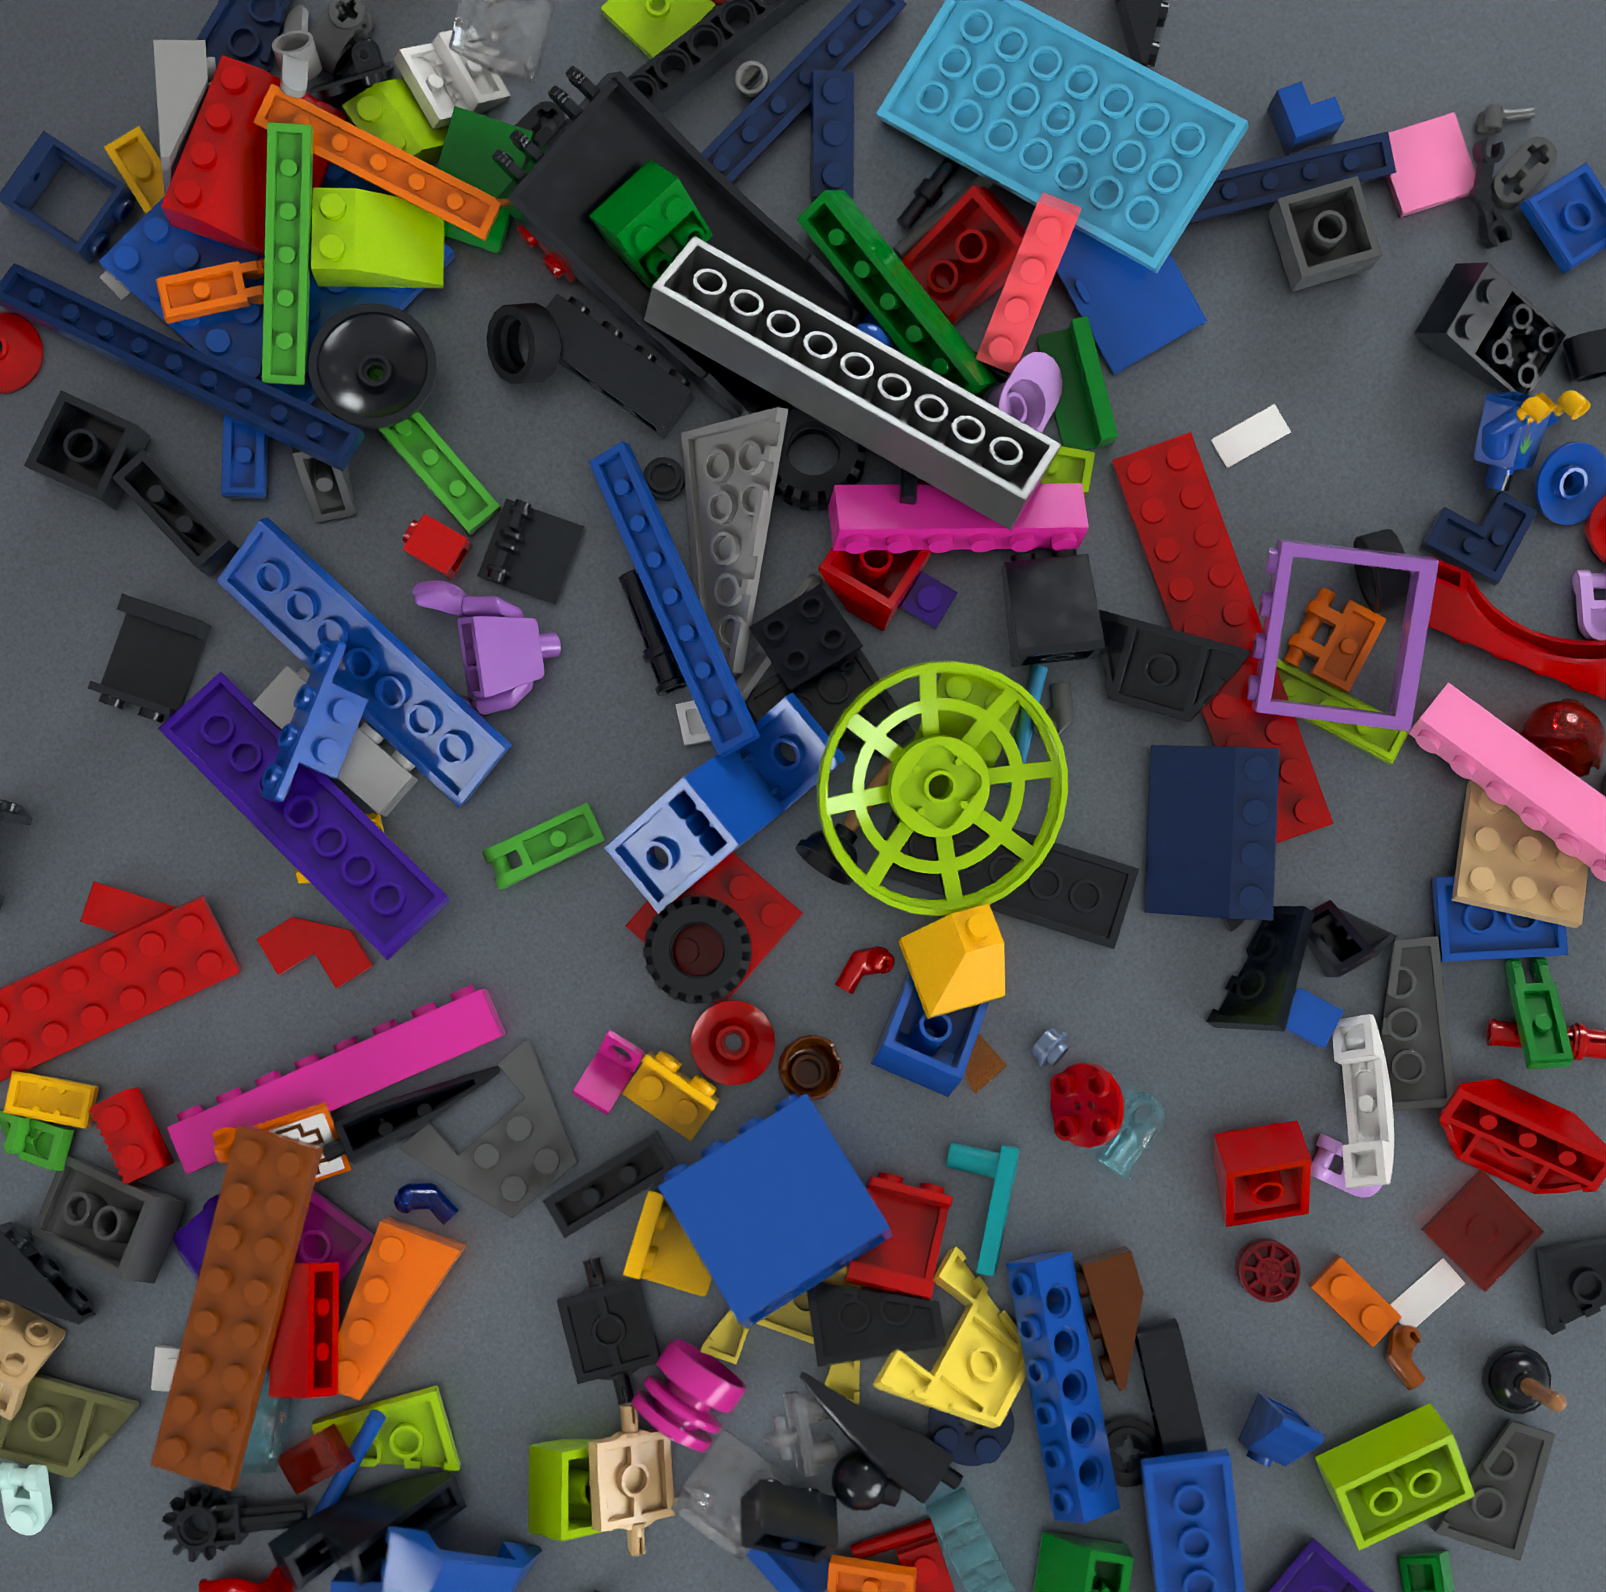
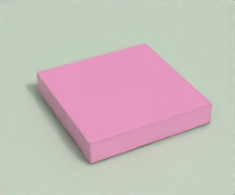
M1455 112L1389 132L1396 173L1386 176V180L1399 218L1469 196V192L1474 186L1476 173Z

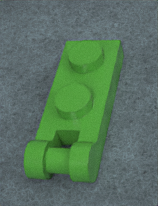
M586 802L484 850L482 854L487 864L492 863L498 876L494 880L498 889L503 890L605 842L606 839L590 804ZM517 851L523 865L512 869L507 855Z

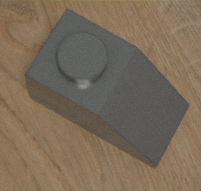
M292 447V455L315 523L356 515L348 466L342 472Z

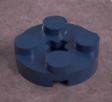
M932 1407L929 1408L928 1426L933 1441L954 1456L952 1461L954 1463L964 1466H979L985 1463H993L1000 1457L1011 1441L1014 1431V1415L1011 1407L1001 1426L990 1428L982 1425L980 1428H975L971 1433L965 1432V1425L959 1423L960 1417Z

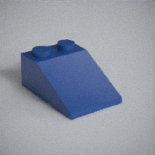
M908 970L884 1026L871 1064L949 1097L963 1079L989 1002L927 1019L910 971Z

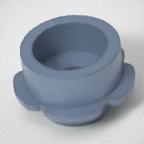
M1051 1027L1042 1035L1031 1050V1054L1039 1060L1040 1066H1044L1047 1063L1055 1066L1069 1050V1046L1064 1043L1067 1039V1034L1064 1032L1061 1035Z

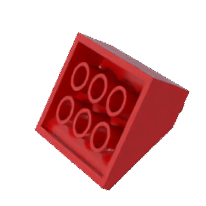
M222 55L161 207L172 226L265 258L268 130L256 125L254 120L271 83L280 88V78L261 68ZM305 93V96L301 98L346 122L348 120L347 114L308 93ZM313 154L312 190L313 188H321L330 162Z

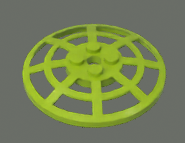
M952 660L924 662L902 668L879 679L862 692L843 712L829 735L821 757L817 779V809L822 831L833 856L847 875L868 894L889 906L914 914L930 916L950 915L985 904L990 905L1006 897L1023 884L1042 864L1053 846L1064 819L1068 798V768L1063 745L1054 723L1041 704L1021 685L999 672L977 664ZM936 673H955L973 676L992 683L1002 691L986 709L961 699L937 698ZM919 676V701L911 702L895 710L876 727L858 714L870 700L885 689L905 679ZM1016 701L1026 710L1037 726L1046 747L1048 761L1023 763L1014 738L999 721ZM938 710L960 712L976 720L961 739L950 735L940 734ZM916 714H921V738L912 741L902 748L886 736L901 721ZM846 728H848L865 741L854 765L851 782L852 792L829 797L828 781L832 759L840 738ZM989 731L995 735L1002 745L1009 765L987 768L981 755L975 750ZM876 749L893 762L888 774L887 784L864 789L866 769L871 755ZM937 775H945L949 782L947 791L940 797H932L928 790L929 782ZM1050 778V796L1047 813L1039 834L1031 845L1012 831L1022 808L1025 780ZM1011 782L1008 804L1003 817L998 821L984 810L990 793V785ZM890 802L894 813L900 819L886 841L874 827L866 806ZM854 809L856 819L863 834L871 845L879 851L866 874L855 865L844 850L834 829L831 815ZM973 823L989 834L986 840L974 849L955 857L953 835L966 830ZM913 831L921 835L935 837L938 860L918 859L900 851ZM1000 844L1021 858L1012 870L995 883L977 892L962 895L958 870L966 869L982 861L994 852ZM892 863L915 872L941 874L945 899L929 900L908 897L891 891L880 885Z

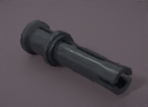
M634 569L620 575L618 578L644 641L646 649L643 651V659L645 663H650L658 684L655 691L657 696H663L687 687V684L638 573H636L637 570Z

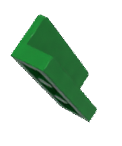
M1088 316L1072 319L1067 329L1039 335L1036 339L1038 352H1044L1052 357L1059 366L1062 376V394L1054 410L1062 446L1089 451L1113 445L1118 434Z

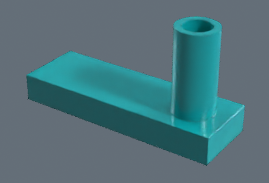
M951 1143L946 1168L995 1178L976 1271L978 1274L993 1277L997 1273L1021 1151L1020 1147L1004 1144L1001 1146L1000 1153L956 1143Z

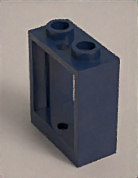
M44 130L0 191V203L11 213L88 264H91L95 257H100L104 254L110 244V236L119 223H124L131 216L136 200L134 194L124 183ZM64 162L112 193L78 242L31 211L35 202Z

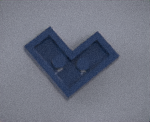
M1503 491L1495 495L1480 525L1444 507L1439 511L1421 546L1486 582L1496 585L1500 582L1538 511Z

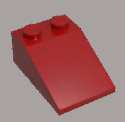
M973 185L901 261L952 325L955 326L1005 284L1026 229L988 187Z

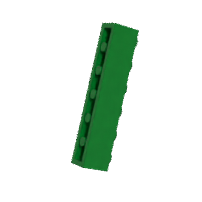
M824 190L796 219L905 356L979 398L998 382L984 363L975 359L976 353L845 190Z

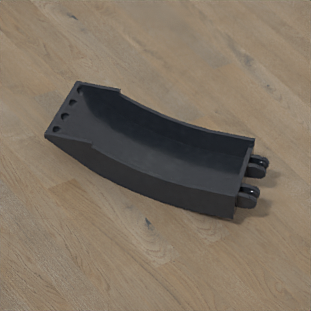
M571 66L565 74L570 83L586 98L578 106L563 89L555 85L548 92V96L568 118L540 149L518 129L513 131L509 136L510 140L530 161L521 169L506 152L498 149L492 155L495 163L512 179L496 200L619 318L735 417L738 418L776 407H784L786 409L789 406V403L644 321L651 290L607 244L590 218V215L651 159L679 178L713 234L706 243L854 327L860 324L869 311L814 254H810L718 171L621 71L606 74L595 86L578 68Z

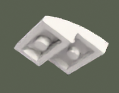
M471 27L438 33L432 43L399 49L393 58L433 129L449 125L454 106L481 114L506 102L511 96Z

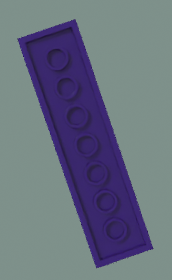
M222 672L217 674L158 728L387 961L451 901L327 776L298 764L282 802L261 797L264 788L262 786V777L266 768L271 763H274L279 752L278 738L281 731Z

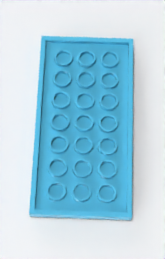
M945 0L876 113L881 121L1036 206L1044 192L1081 207L1082 210L1074 228L1155 273H1158L1249 128L1247 120L1020 0Z

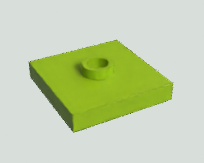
M608 0L600 10L601 14L648 58L652 59L716 9V5L711 0Z

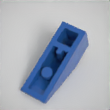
M1258 1393L1238 1441L1248 1449L1246 1456L1267 1467L1271 1466L1272 1461L1286 1467L1320 1446L1325 1435L1297 1410Z

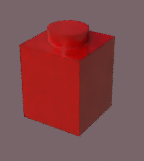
M425 513L419 522L414 520L409 525L403 536V542L406 543L403 550L408 556L451 581L473 547L466 537Z

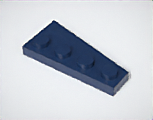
M219 0L196 40H205L206 57H215L216 69L222 55L270 73L275 57L272 43L282 33L291 0Z

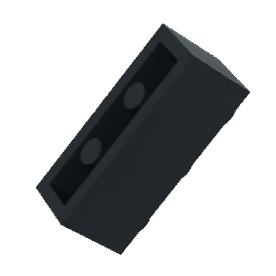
M144 449L112 477L187 559L207 576L210 577L239 550V547L158 460Z
M656 1131L543 1200V1203L563 1237L566 1238L664 1179V1175L678 1165L660 1134Z

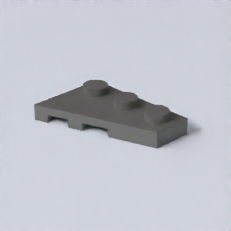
M1510 1419L1469 1477L1475 1496L1447 1509L1433 1529L1434 1532L1521 1561L1555 1435Z

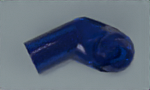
M408 1183L402 1186L394 1197V1205L401 1213H410L411 1210L429 1209L443 1225L459 1211L447 1196L432 1183Z

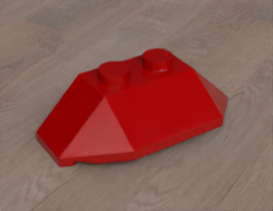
M1498 1078L1459 1084L1439 1114V1122L1442 1128H1444L1457 1159L1533 1194L1567 1193L1577 1190L1596 1192L1606 1178V1144L1575 1113Z

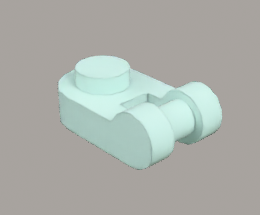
M2 1462L0 1464V1489L6 1522L19 1534L35 1535L43 1529L52 1516L47 1467L45 1465L30 1464L27 1468H19L17 1463Z

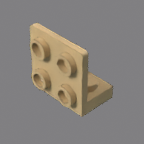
M0 1298V1415L11 1421L21 1409L29 1382L63 1341L66 1331L22 1306Z

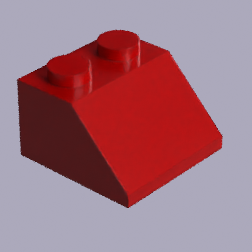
M1298 1120L1214 1134V1166L1226 1227L1309 1214L1312 1159Z

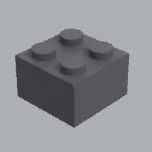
M1358 176L1278 198L1268 213L1292 292L1370 270L1382 256Z

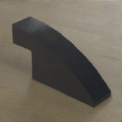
M450 1471L411 1477L381 1485L346 1498L297 1523L267 1544L281 1575L298 1590L334 1563L356 1583L363 1586L381 1572L383 1560H387L389 1544L386 1541L388 1526L427 1531L430 1535L467 1506L456 1478Z

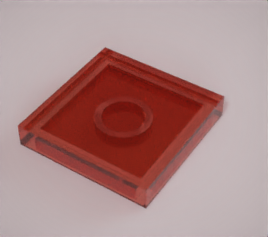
M1479 1170L1421 1229L1484 1292L1544 1233L1482 1170Z

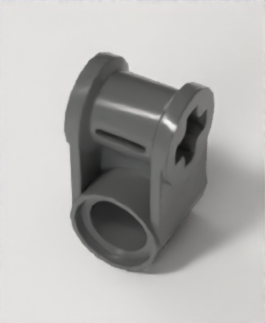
M331 0L318 22L308 31L313 36L322 70L336 79L344 75L353 62L351 55L353 46L359 40L368 38L374 29V18L372 13L365 7L363 0ZM349 14L352 16H357L354 20L351 18H346Z

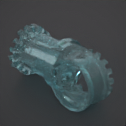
M1137 1092L1131 1095L1124 1103V1118L1118 1131V1136L1105 1154L1100 1153L1097 1159L1126 1180H1129L1131 1177L1130 1169L1143 1150L1149 1151L1152 1146L1150 1144L1164 1125L1163 1120H1166L1164 1106L1148 1093ZM1151 1104L1152 1114L1150 1118L1143 1123H1136L1135 1114L1142 1105Z

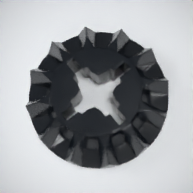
M1131 1416L1112 1419L1110 1423L1105 1425L1109 1450L1110 1448L1123 1447L1124 1440H1127V1434H1129L1133 1448L1144 1452V1454L1130 1455L1129 1462H1126V1469H1124L1121 1455L1110 1450L1116 1485L1121 1487L1143 1484L1140 1459L1162 1457L1159 1438L1146 1422Z

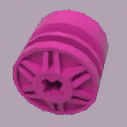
M672 1338L657 1360V1366L669 1379L666 1381L655 1376H647L644 1380V1386L649 1392L638 1390L632 1398V1404L656 1430L669 1439L699 1452H707L712 1444V1438L707 1432L716 1434L722 1429L720 1421L710 1411L711 1408L724 1413H732L746 1392L747 1387L736 1374L714 1357L700 1352L701 1349L687 1341Z

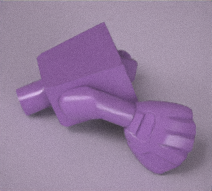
M437 580L419 582L413 588L412 595L415 597L417 605L461 616L457 618L468 696L461 695L460 697L475 711L479 712L480 715L513 708L532 690L533 681L544 677L543 659L560 655L561 644L555 632L539 634L538 622L535 618H524L523 612L519 607L499 597L468 596L456 585Z

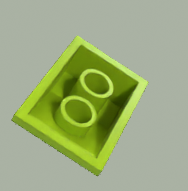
M313 188L311 271L318 286L444 288V220L393 195L357 188Z
M941 673L937 682V698L961 699L978 705L983 709H986L1002 691L992 683L973 676L955 673ZM1017 701L999 719L1008 731H1010L1020 707ZM938 710L940 734L950 735L961 739L976 720L960 712ZM921 723L914 740L922 737ZM989 731L975 750L981 755L987 768L995 766L1002 750V745L995 735ZM937 775L931 779L928 790L932 797H940L945 794L949 786L947 777L945 775Z

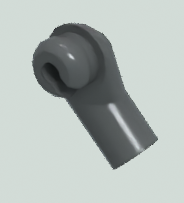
M1070 682L1050 684L1052 706L1045 712L1054 723L1058 735L1072 723L1074 718ZM1033 722L1034 733L1042 738L1037 726Z

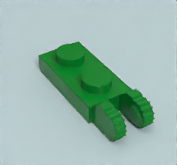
M1545 956L1532 957L1531 974L1533 975V983L1527 984L1521 960L1519 958H1508L1505 961L1507 984L1510 988L1509 993L1527 1070L1570 1067L1574 1059L1556 982H1552Z

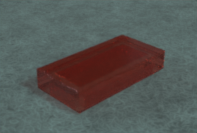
M335 1423L275 1457L296 1495L356 1461Z

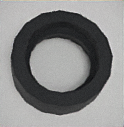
M538 303L502 305L494 312L488 324L486 339L491 364L499 377L510 384L542 382L552 376L559 363L561 343L557 324L547 308ZM521 324L524 326L528 337L529 352L526 363L519 350L518 336Z
M1391 529L1357 536L1353 543V548L1405 554L1398 536ZM1354 564L1361 593L1368 607L1373 612L1381 613L1406 606L1411 575L1409 570Z

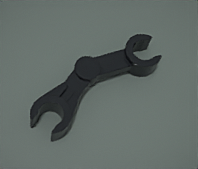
M1487 137L1477 141L1472 149V156L1477 163L1474 186L1469 192L1471 202L1475 204L1479 214L1480 242L1486 249L1498 246L1493 236L1494 229L1498 233L1500 243L1512 239V230L1500 212L1495 209L1491 198L1495 163L1500 162L1503 158L1505 147L1502 141L1493 144L1491 156L1489 157L1486 153Z

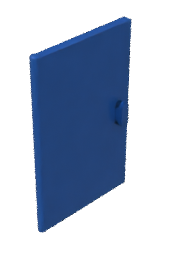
M1074 228L1056 273L1080 317L1088 316L1094 342L1113 375L1195 327L1207 323V319L1171 254L1168 255L1158 273H1155Z

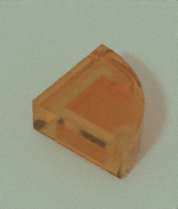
M979 1033L965 1070L968 1084L975 1094L1007 1066Z

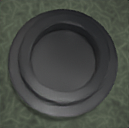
M668 457L652 460L646 466L643 473L652 495L658 499H669L676 496L682 490L685 481L684 472L680 464Z

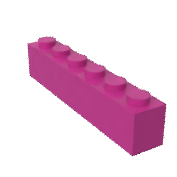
M917 484V503L915 505L900 503V485H834L828 506L833 551H847L852 554H860L868 550H888L891 553H904L909 550H930L934 553H943L958 549H971L973 552L978 553L987 552L992 549H1012L1016 552H1026L1032 549L1072 550L1080 547L1089 528L1082 484H1040L1011 530L930 484Z

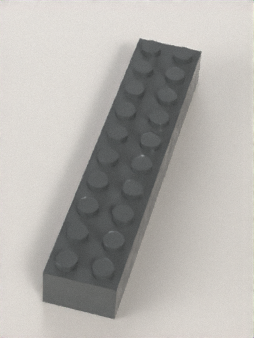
M696 236L689 241L652 286L644 321L1009 530L1013 528L1045 478L1061 446L1058 442Z

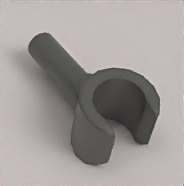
M1492 104L1485 111L1479 113L1477 131L1481 134H1497L1502 131L1503 121L1534 118L1535 108L1509 110L1504 109L1499 104Z

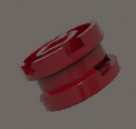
M1259 1238L1248 1242L1247 1246L1238 1253L1235 1261V1274L1241 1287L1258 1300L1270 1303L1282 1301L1288 1298L1299 1284L1301 1268L1296 1255L1288 1247L1276 1240Z

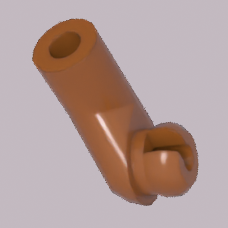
M1398 1325L1390 1332L1385 1357L1387 1363L1406 1388L1413 1390L1425 1380V1376L1411 1359L1413 1350L1417 1345L1416 1343H1420L1421 1337L1418 1329L1414 1326Z

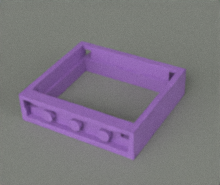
M1277 539L1276 548H1269L1268 560L1266 559L1265 573L1271 574L1269 591L1263 590L1260 597L1259 616H1265L1263 633L1256 632L1252 657L1258 658L1256 675H1249L1246 700H1252L1251 706L1259 713L1411 731L1439 561L1426 556ZM1293 557L1411 571L1388 713L1271 698Z

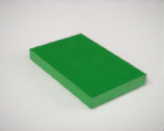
M454 106L437 168L497 198L510 184L512 179L495 163L492 155L498 149L506 152L523 169L526 156L513 145L509 136L515 129H518L530 141L534 142L536 133ZM502 206L486 241L446 221L445 236L501 254L512 215Z

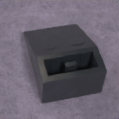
M1488 262L1456 263L1414 332L1439 356L1502 393L1519 392L1531 395L1566 336L1562 330Z

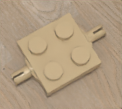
M627 1403L619 1406L622 1431L608 1438L588 1441L592 1530L605 1532L619 1528L626 1529L628 1555L640 1556V1554H646L644 1528L658 1519L675 1516L671 1439L655 1428L640 1430L638 1428V1411L632 1403Z

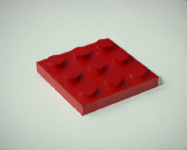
M733 852L673 901L676 902L681 900V898L689 896H705L727 904L742 918L750 934L752 956L744 979L731 993L713 1001L714 1004L730 999L803 914ZM646 901L625 926L645 943L646 931L650 928L653 922L652 919L656 916L657 912ZM696 924L684 928L677 935L673 944V957L676 964L684 972L691 975L701 976L712 972L720 964L723 957L724 949L720 936L714 929L706 925Z

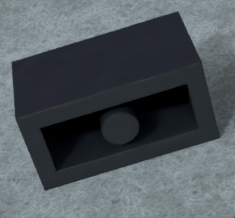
M760 1479L740 1498L741 1547L819 1563L839 1545L836 1496L820 1493L815 1488H797L784 1485L776 1479Z

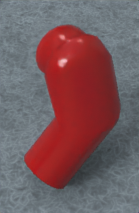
M879 946L856 950L851 954L835 985L853 994L863 976L877 973L887 974L894 967V957L886 948Z

